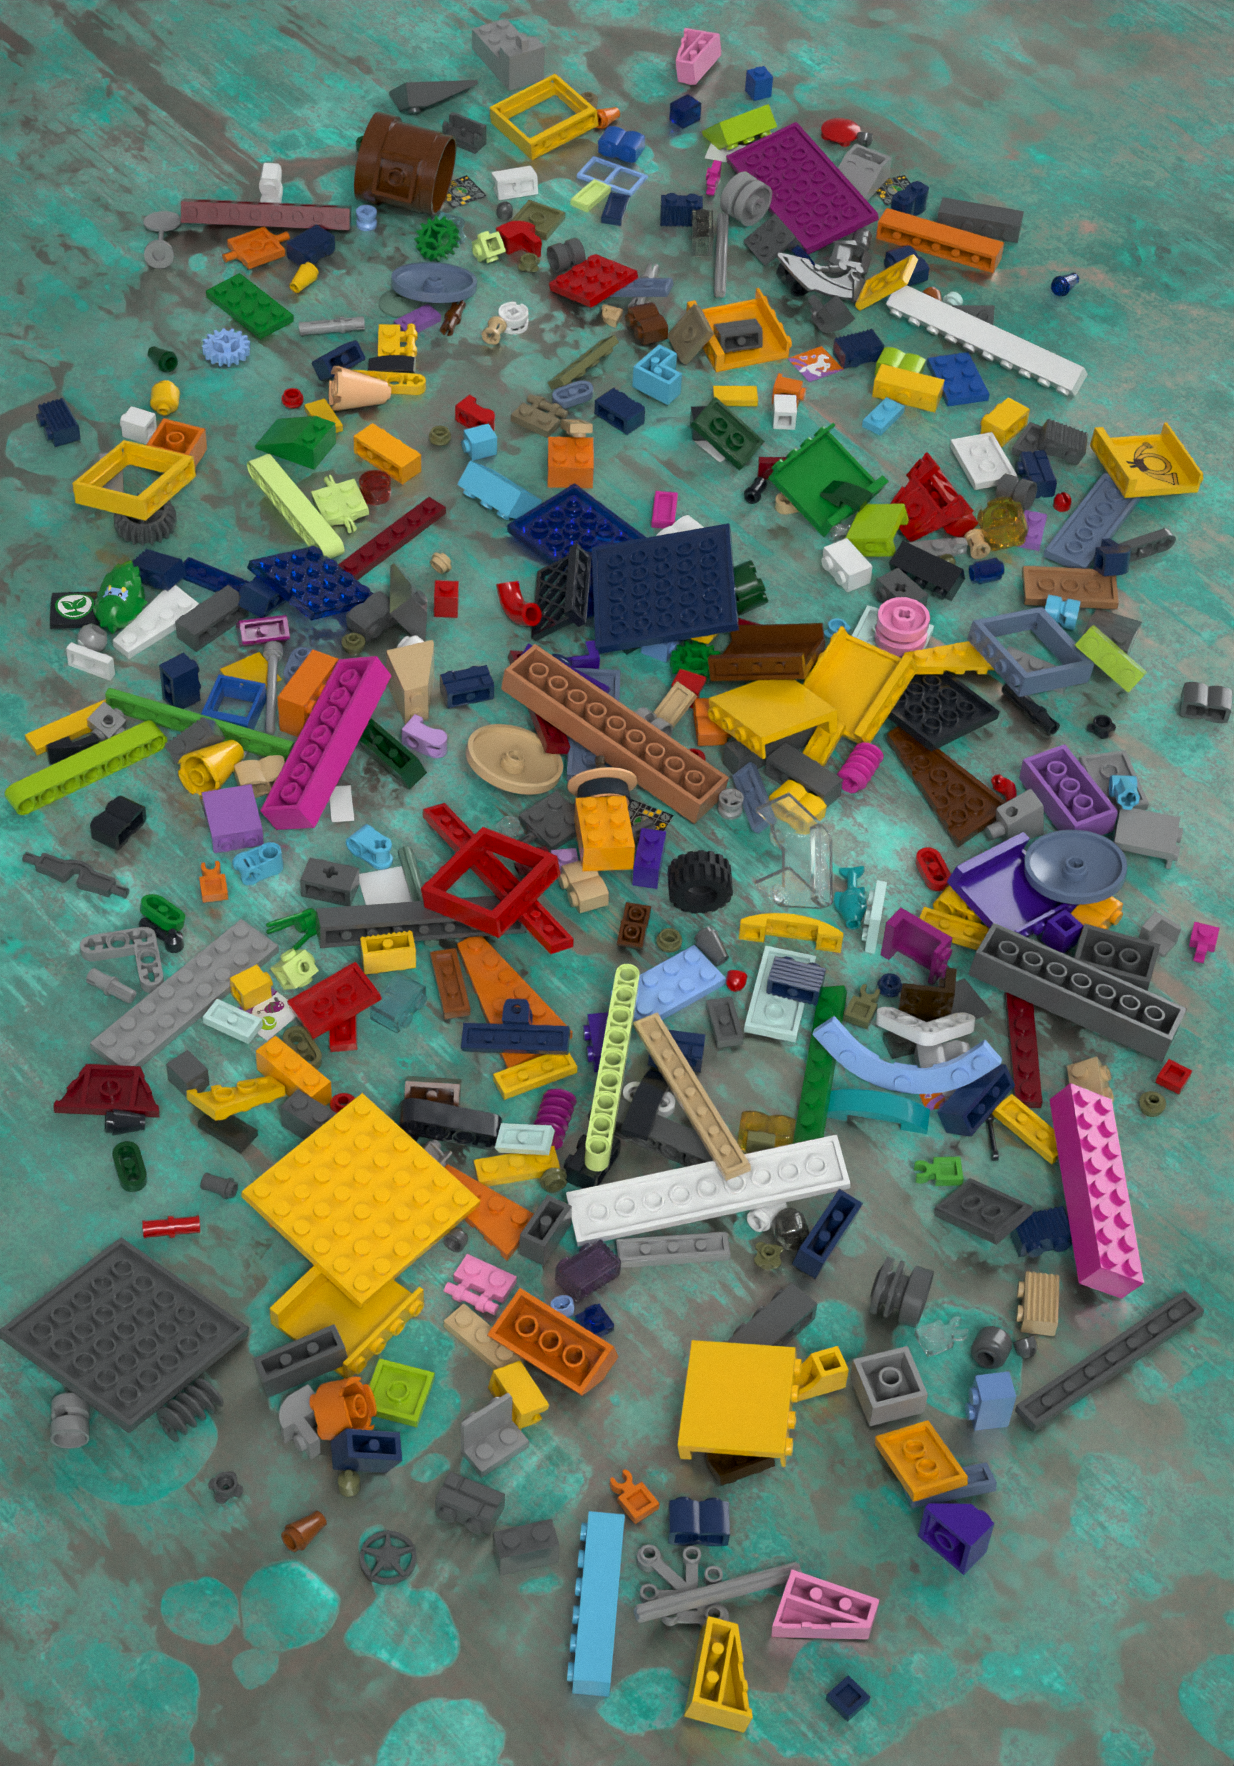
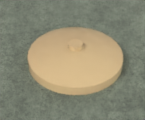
M492 724L478 728L469 737L465 750L466 759L478 776L493 786L512 793L525 795L545 793L558 784L563 772V761L560 754L545 753L536 733L513 725Z

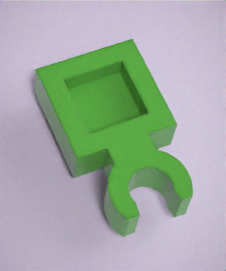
M933 1157L932 1164L923 1160H918L914 1163V1171L924 1172L916 1173V1183L923 1184L929 1180H934L935 1186H961L963 1184L964 1178L960 1157Z

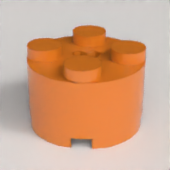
M355 1376L323 1383L318 1387L316 1393L310 1396L309 1403L314 1411L318 1425L317 1433L320 1439L331 1441L345 1429L373 1430L374 1425H371V1420L377 1413L376 1401L369 1385H363L359 1381L362 1378Z

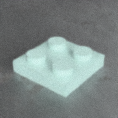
M877 880L875 890H870L867 905L872 907L867 906L864 924L869 926H864L861 941H866L865 952L874 954L887 882Z

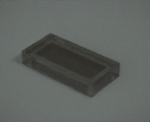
M205 1114L198 1121V1128L239 1153H242L258 1136L257 1129L234 1115H230L224 1120L215 1121Z

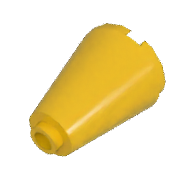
M227 740L186 753L178 762V764L181 763L178 776L183 786L192 795L197 793L202 796V792L219 790L234 772V765L242 762L244 759L243 748L238 742Z

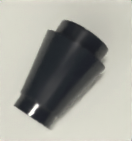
M114 1108L112 1111H106L105 1133H112V1136L145 1130V1114Z

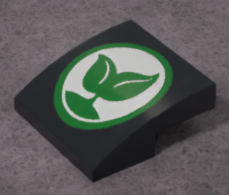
M99 591L52 593L50 629L82 628L90 623L99 626V620H97L93 612V606Z

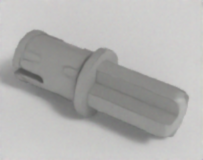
M96 968L91 969L87 974L86 982L104 991L106 996L113 995L127 1003L134 1001L137 994L136 991L120 983L116 976H108Z

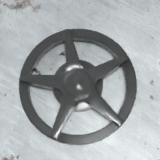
M387 1530L376 1533L365 1541L360 1551V1566L363 1573L368 1579L377 1584H398L407 1579L416 1566L417 1555L415 1546L408 1537L399 1532ZM386 1538L385 1545L379 1549L369 1548L375 1541ZM391 1538L404 1542L408 1547L397 1549L391 1545ZM411 1553V1563L404 1572L399 1565L400 1557ZM365 1554L376 1557L377 1565L372 1573L366 1567L364 1561ZM382 1570H395L399 1574V1576L393 1578H381L377 1575Z

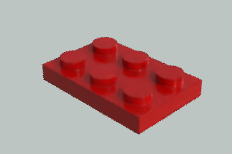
M354 962L289 999L287 1003L312 1039H315L379 1002L382 998L380 992L359 965Z

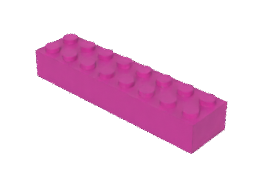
M377 656L338 660L260 810L276 830L315 828L392 676Z
M1070 1083L1050 1098L1049 1101L1079 1284L1122 1299L1144 1284L1112 1099Z

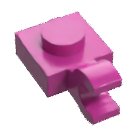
M1194 922L1189 942L1190 947L1196 948L1193 961L1204 964L1207 951L1214 952L1219 927Z

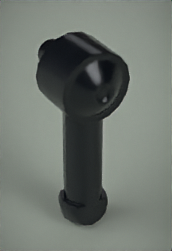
M147 917L139 921V927H149L154 930L156 937L164 941L165 949L168 952L178 953L183 950L184 939L180 931L171 928L167 932L151 922Z

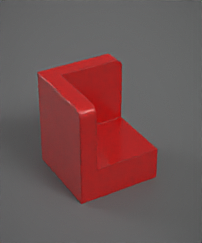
M680 669L671 684V688L676 682H679L695 693L697 698H700V692L706 683V677Z

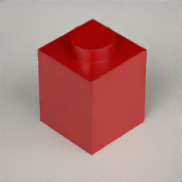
M435 580L434 617L458 618L459 581Z

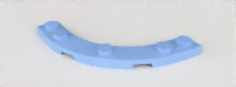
M835 1016L815 1028L812 1034L842 1066L856 1076L876 1086L902 1093L933 1094L954 1090L979 1079L1001 1065L1002 1058L986 1040H983L962 1055L946 1062L933 1064V1067L918 1068L917 1065L898 1062L891 1064L879 1059V1055L860 1044Z

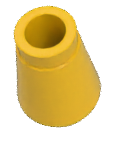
M309 262L301 264L289 284L290 289L295 293L302 291L317 280L318 269Z

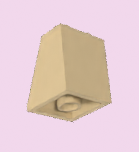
M433 640L387 650V670L392 675L387 685L405 725L415 714L422 717L423 720L428 719L434 683Z

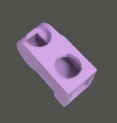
M415 714L402 728V745L429 757L441 758L447 753V734L443 730L432 729L424 725L423 718Z

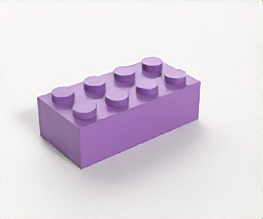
M1065 744L1023 759L1019 780L1027 790L1032 789L1044 806L1045 814L1059 831L1083 830L1099 835L1113 831L1118 813L1117 809Z

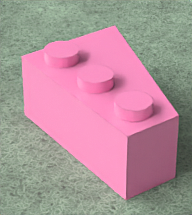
M684 28V37L681 39V47H679L676 57L678 82L686 83L687 85H696L722 55L720 34Z
M791 1570L772 1625L771 1637L869 1639L880 1599Z

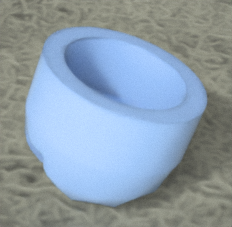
M560 1295L551 1301V1307L566 1317H571L574 1314V1303L570 1296Z

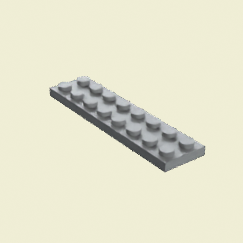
M240 919L90 1042L91 1050L111 1065L142 1067L200 1019L216 999L222 1000L231 993L230 977L256 964L261 968L279 953V946Z

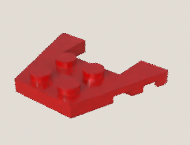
M928 452L922 457L924 461L919 468H914L910 474L912 478L905 488L902 486L890 503L905 505L909 522L907 525H900L899 529L910 542L928 535L974 511L961 494L941 509L923 485L941 469Z

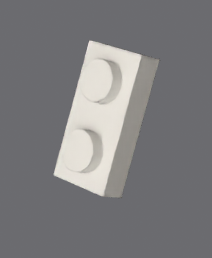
M72 642L66 648L69 666L109 681L115 676L113 657Z

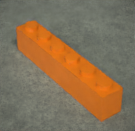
M886 208L877 226L876 239L899 246L910 245L916 251L990 273L995 272L1002 259L1004 242Z

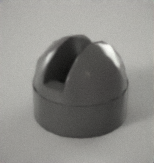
M857 133V143L863 146V143H866L867 148L872 144L873 133Z
M502 201L497 205V217L506 220L513 216V207L508 201Z
M453 1228L443 1238L445 1246L453 1252H461L468 1242V1235L462 1232V1228Z
M1034 1335L1012 1342L1016 1353L1022 1358L1027 1359L1030 1356H1034L1037 1352L1038 1347Z

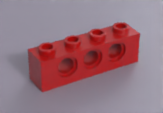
M919 458L915 465L906 474L909 481L912 478L910 474L912 473L914 468H919L921 463L924 461L923 459ZM941 470L937 471L923 484L941 509L958 496V493ZM970 513L943 528L947 534L964 538L965 534L973 530L979 522Z

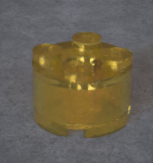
M1011 497L995 498L987 503V507L983 511L981 508L978 512L977 520L985 542L989 544L991 550L998 551L1013 546H1021L1025 543L1029 526L1022 505L1018 500L1015 502Z

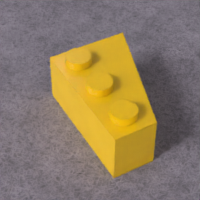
M710 1616L707 1617L699 1633L684 1717L744 1733L753 1719L752 1709L749 1708L747 1696L748 1684L744 1677V1659L738 1624Z

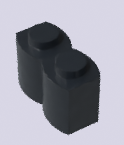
M121 795L111 800L107 804L105 811L95 816L90 823L92 839L115 850H119L127 843L131 835L136 833L147 819L145 806Z

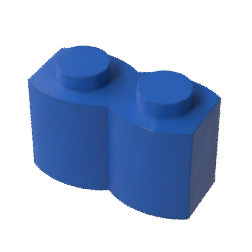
M608 126L598 140V152L601 155L611 158L617 157L629 163L636 162L645 149L644 135L635 131L626 132L624 129L616 126Z

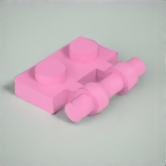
M466 1254L453 1275V1281L459 1283L458 1286L447 1282L444 1292L453 1296L452 1299L460 1303L464 1301L475 1306V1310L481 1313L486 1311L495 1315L499 1305L492 1302V1300L494 1299L503 1304L517 1283V1276ZM470 1289L481 1293V1295L479 1296L477 1294L470 1292Z

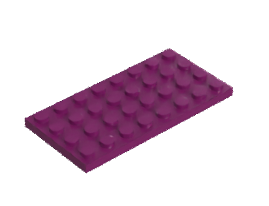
M797 122L726 156L727 163L737 174L747 172L771 187L772 201L768 211L772 215L776 214L803 246L806 255L879 220L877 211Z

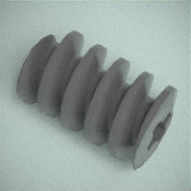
M199 1378L194 1381L193 1386H187L184 1393H178L175 1400H169L166 1407L158 1409L157 1417L166 1435L172 1441L177 1442L179 1441L177 1431L183 1435L188 1434L186 1424L192 1428L197 1427L195 1417L201 1421L206 1420L204 1410L213 1414L215 1413L213 1403L222 1407L224 1402L219 1392L209 1382Z

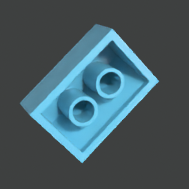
M473 461L468 463L457 484L464 489L463 493L473 499L478 497L481 499V505L491 510L494 507L498 510L497 515L506 520H509L510 517L520 520L542 501V499L495 470Z

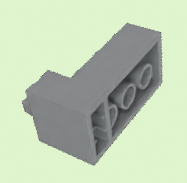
M508 19L472 29L473 51L509 91L537 83L544 79L545 47L535 36L526 38L523 33L520 34Z

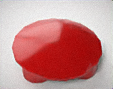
M846 118L829 119L821 126V138L837 142L842 147L850 146L851 141L857 139V133L861 132L857 123Z

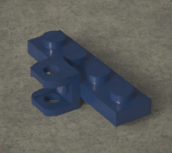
M507 999L505 1001L502 1014L503 1024L463 1023L461 1049L464 1052L568 1055L570 1027L532 1025L533 1014L526 999Z

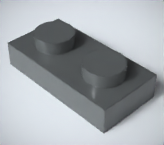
M1029 422L1012 447L1011 454L1019 457L1021 452L1031 451L1033 453L1034 451H1039L1037 450L1039 431L1042 426Z
M732 997L706 1000V1010L717 1048L742 1045L744 1036Z

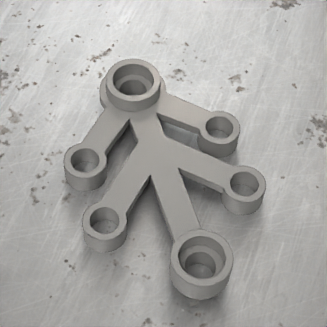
M653 1545L642 1546L637 1552L636 1559L639 1569L644 1572L655 1571L674 1590H658L653 1584H645L640 1589V1601L645 1603L697 1589L698 1564L701 1560L700 1549L696 1546H688L683 1551L682 1560L686 1565L685 1582L661 1560V1553L657 1547ZM651 1553L654 1557L646 1558L644 1554ZM695 1554L697 1558L689 1559L687 1555ZM717 1566L708 1567L704 1574L706 1585L722 1582V1570ZM716 1574L719 1578L713 1580L708 1575ZM649 1591L652 1592L654 1596L648 1598L644 1596V1593ZM720 1601L694 1608L696 1611L675 1613L676 1616L674 1618L661 1617L662 1622L668 1626H673L677 1623L700 1624L703 1627L709 1614H717L719 1616L718 1619L729 1621V1613L720 1604Z

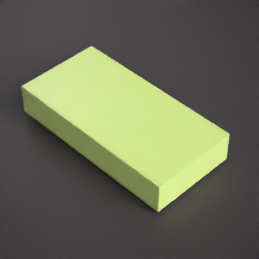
M593 179L571 198L570 205L589 212L610 194L611 186Z

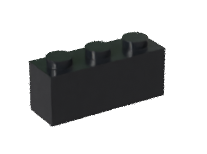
M905 541L901 542L889 562L891 571L899 568L922 590L931 591L935 597L941 600L945 598L952 601L965 580L963 568Z

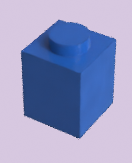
M761 66L746 70L745 91L751 99L757 101L771 97L773 76L766 67Z

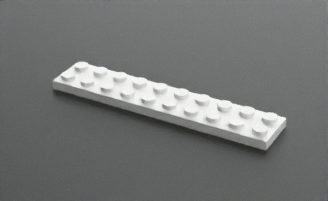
M833 1135L744 1154L750 1163L751 1171L728 1181H725L715 1162L711 1161L566 1192L568 1204L572 1206L571 1219L577 1246L836 1192L839 1189H850V1180L838 1137Z

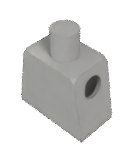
M1032 789L1025 791L996 809V822L985 827L989 839L994 840L1002 837L1006 841L1022 832L1030 839L1044 835V806Z

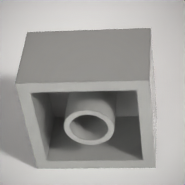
M908 1346L853 1359L850 1379L869 1426L924 1413L928 1393Z

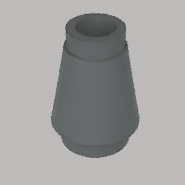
M706 927L695 935L696 947L711 959L716 966L724 964L729 959L717 930Z

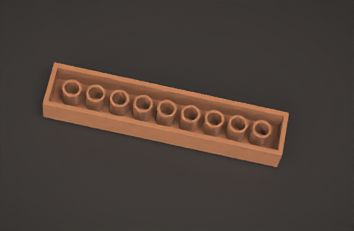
M536 644L505 669L501 686L504 692L596 756H604L605 762L612 767L634 773L639 786L694 824L719 801V794L726 789L729 780L728 776Z

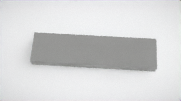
M727 1232L616 1239L619 1268L728 1261L731 1256Z

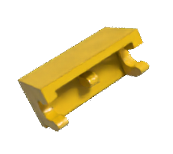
M517 1361L493 1370L488 1389L494 1398L502 1397L506 1393L512 1396V1421L520 1431L522 1428L542 1420L541 1415L538 1413L548 1410L549 1404L522 1362Z

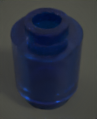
M995 557L974 562L973 565H969L968 573L972 583L984 584L1001 580L1005 569L1003 562Z

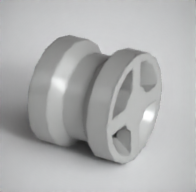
M728 788L719 794L718 813L722 818L734 820L741 816L744 796L739 790Z

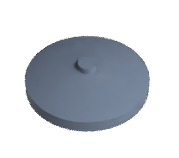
M418 262L395 269L391 275V286L395 292L409 299L430 303H450L473 296L477 290V278L472 272L456 265L439 262Z
M1060 830L1043 835L1029 846L1025 854L1024 873L1030 885L1045 897L1067 904H1091L1110 898L1122 888L1126 880L1127 860L1122 850L1106 837L1083 830Z

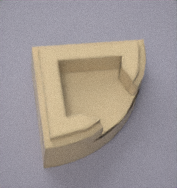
M603 304L602 319L608 325L616 328L623 316V309Z

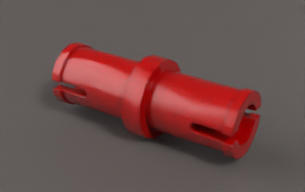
M199 1215L181 1218L167 1216V1219L142 1220L143 1239L169 1236L170 1239L175 1238V1235L200 1234Z

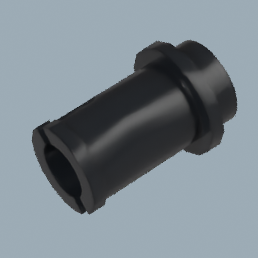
M757 477L752 485L746 488L744 491L746 502L754 504L761 500V494L767 487L765 479Z

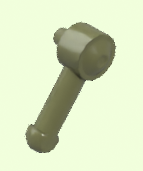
M342 1470V1473L338 1476L339 1492L345 1497H352L358 1494L361 1486L359 1474L356 1471Z

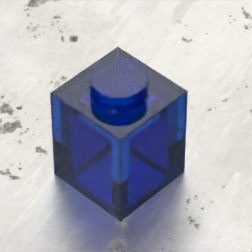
M689 94L671 102L669 120L682 129L700 121L702 103Z

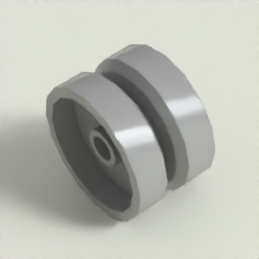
M740 172L733 176L724 188L720 198V207L723 212L735 218L743 225L753 226L762 219L770 207L772 201L771 187L747 172Z

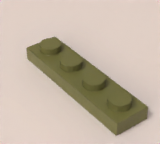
M613 335L601 339L549 380L547 383L551 390L573 383L571 380L583 376L586 373L585 369L587 367L591 368L598 364L601 356L605 357L614 351L612 348L619 343L616 336Z

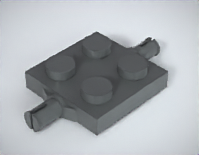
M555 791L519 814L518 822L526 828L528 833L519 838L518 841L526 844L536 841L543 846L545 845L550 853L551 850L558 849L577 836L574 823L575 803L571 804Z

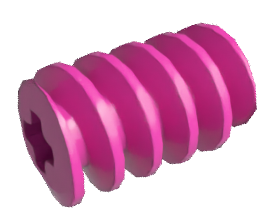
M862 742L854 747L845 764L837 773L843 779L842 789L852 794L867 786V783L871 780L875 770L884 758L882 751L877 746Z

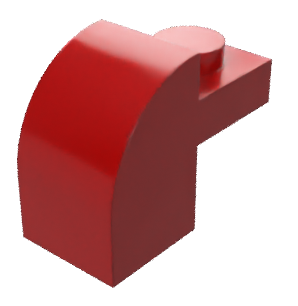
M510 221L496 227V232L499 231L507 255L522 249L526 253H533L538 258L541 257L542 240L539 236L535 235V225L526 221Z

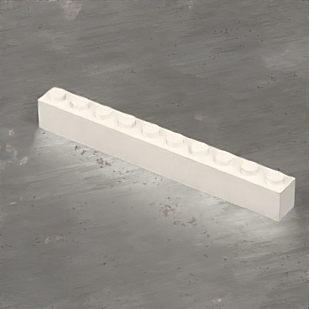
M907 285L893 292L886 303L890 309V314L899 319L903 316L908 319L910 324L916 327L922 325L933 335L937 336L939 333L945 336L944 339L952 344H956V342L961 343L963 348L969 352L974 353L976 350L982 353L981 356L989 361L995 359L1000 362L1002 367L1008 370L1014 368L1025 378L1038 379L1037 382L1044 387L1049 388L1051 385L1057 388L1056 391L1064 396L1070 394L1075 397L1088 375L1085 368Z

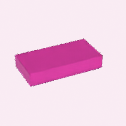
M655 491L651 528L664 529L675 523L678 493Z

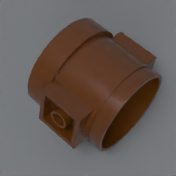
M377 111L367 125L359 149L354 177L355 198L358 201L377 206L386 203L419 213H427L434 217L437 216L446 200L454 172L457 151L456 137L402 122L399 116Z

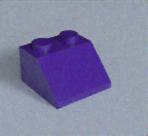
M929 1503L924 1508L918 1537L964 1575L987 1552L995 1523L985 1511L978 1510L972 1504Z

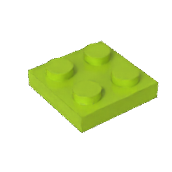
M379 1358L369 1384L376 1401L377 1413L374 1417L418 1427L435 1380V1372Z

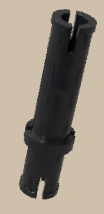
M1007 683L1004 684L1001 690L1002 693L1025 712L1033 724L1039 725L1049 736L1058 731L1060 724L1049 716L1047 709L1037 705L1028 695L1018 697Z

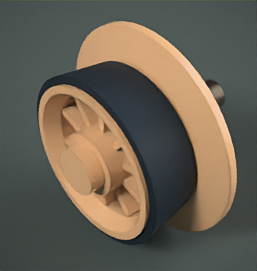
M604 756L595 757L596 769L583 771L568 781V791L577 798L626 796L628 807L632 803L629 792L637 785V777L634 773L621 768L606 767Z

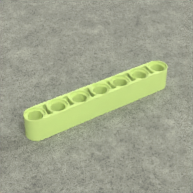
M270 454L247 462V469L251 478L321 562L344 554V545L340 537Z

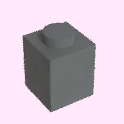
M186 1050L166 1064L168 1080L186 1098V1090L196 1089L197 1093H202L210 1085L208 1069L189 1050Z

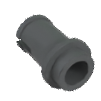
M206 1172L202 1177L200 1188L220 1194L223 1199L235 1197L238 1183L234 1182V1179L231 1177L225 1179Z

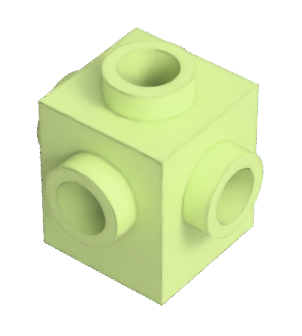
M489 231L477 235L478 239L471 242L473 255L478 259V262L484 260L487 263L499 259L498 255L506 252L499 231L492 234Z
M294 948L284 952L280 956L281 960L270 968L284 990L306 986L313 980L312 976L319 971L315 965L314 957L306 949L294 950Z

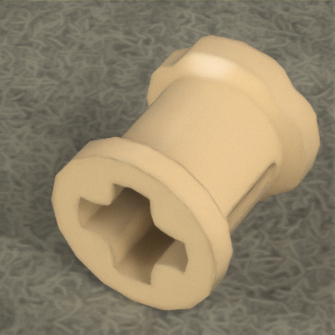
M493 316L489 319L488 327L482 332V339L486 343L493 345L499 343L500 335L507 328L504 319L498 316Z
M981 529L970 530L965 534L964 538H966L970 547L972 558L982 559L990 553V546L984 541V533Z

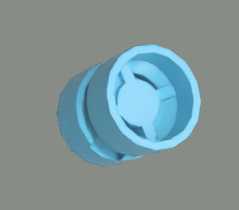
M1048 594L1045 610L1061 625V628L1075 630L1081 601L1073 599L1063 601L1059 596Z

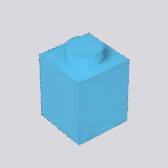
M489 424L464 430V440L461 441L464 453H468L472 461L497 455V436Z

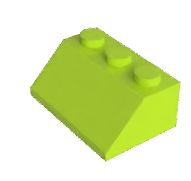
M767 104L721 121L701 132L718 150L727 148V151L738 147V143L741 141L747 144L754 141V137L757 135L760 138L770 135V130L776 128L777 125L771 108Z

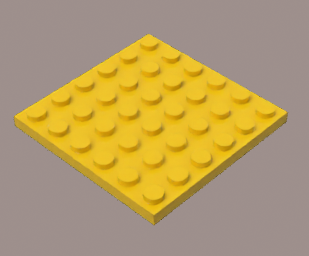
M363 1093L252 1182L241 1193V1197L360 1309L479 1207L481 1201Z

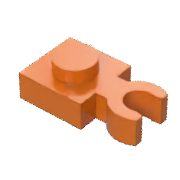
M215 861L214 869H207L205 862L201 863L202 877H199L203 903L228 900L225 874H221L220 862Z
M624 1469L622 1471V1478L626 1482L618 1483L612 1477L610 1478L609 1485L614 1493L621 1494L618 1496L617 1503L633 1523L637 1524L657 1511L660 1503L643 1482L634 1485L631 1473Z

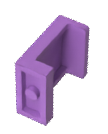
M252 784L202 792L204 815L207 817L214 853L252 848L264 844L263 829Z

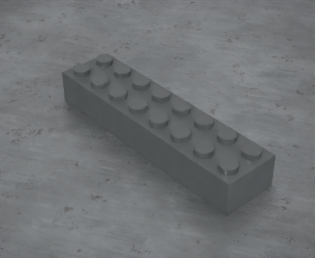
M996 923L992 924L976 951L968 975L1161 1062L1187 1010L1185 1007Z

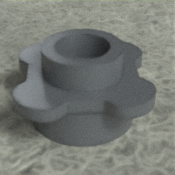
M232 1471L219 1473L209 1481V1489L214 1491L216 1495L215 1500L219 1504H224L228 1499L234 1496L240 1497L243 1494V1487L238 1485L236 1473Z

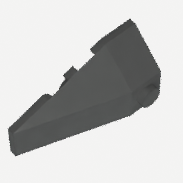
M478 81L406 82L389 91V96L400 111L417 114L420 113L421 109L477 85Z
M393 563L390 567V615L412 636L417 635L425 642L427 597Z

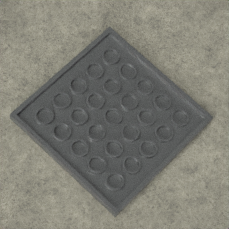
M120 1237L0 1329V1339L127 1433H131L247 1337L249 1327Z

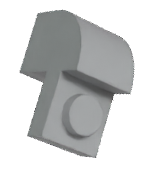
M307 1384L284 1400L279 1411V1421L283 1442L287 1443L293 1439L297 1449L300 1452L305 1451L308 1457L312 1459L321 1454L320 1438L312 1429L317 1423L314 1411L309 1403L310 1396L315 1393Z

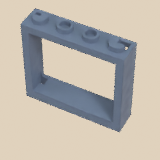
M1043 607L973 620L967 638L1018 697L1087 683L1095 664L1075 646L1076 643ZM1032 630L1063 665L1026 672L995 637Z

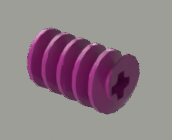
M550 1089L544 1093L533 1124L551 1125L555 1132L551 1146H554L555 1150L560 1149L563 1145V1140L569 1127L568 1124L571 1121V1115L577 1103L576 1097L571 1092L563 1089Z

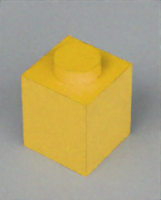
M257 964L229 978L231 995L244 1011L272 998L271 986H273V981L267 972H263Z

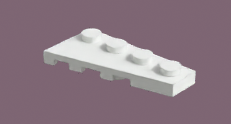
M176 585L168 592L163 590L132 623L126 626L113 639V646L130 659L175 631V621L195 608L199 603Z

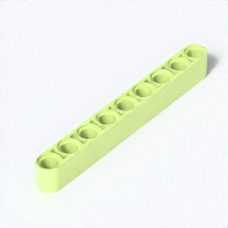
M632 964L620 965L615 973L585 1144V1165L592 1171L605 1170L610 1161L639 988V970Z

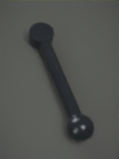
M991 1113L985 1122L988 1124L992 1150L991 1158L992 1161H998L999 1153L996 1147L993 1128L995 1117Z

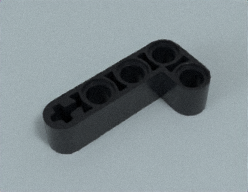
M417 1098L402 1100L392 1117V1120L416 1142L419 1137L486 1150L495 1149L502 1123V1118L497 1114Z

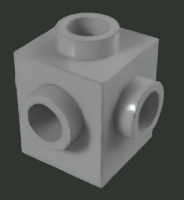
M103 702L87 718V726L93 730L91 732L92 735L96 734L100 742L125 731L126 716L118 708L112 709Z

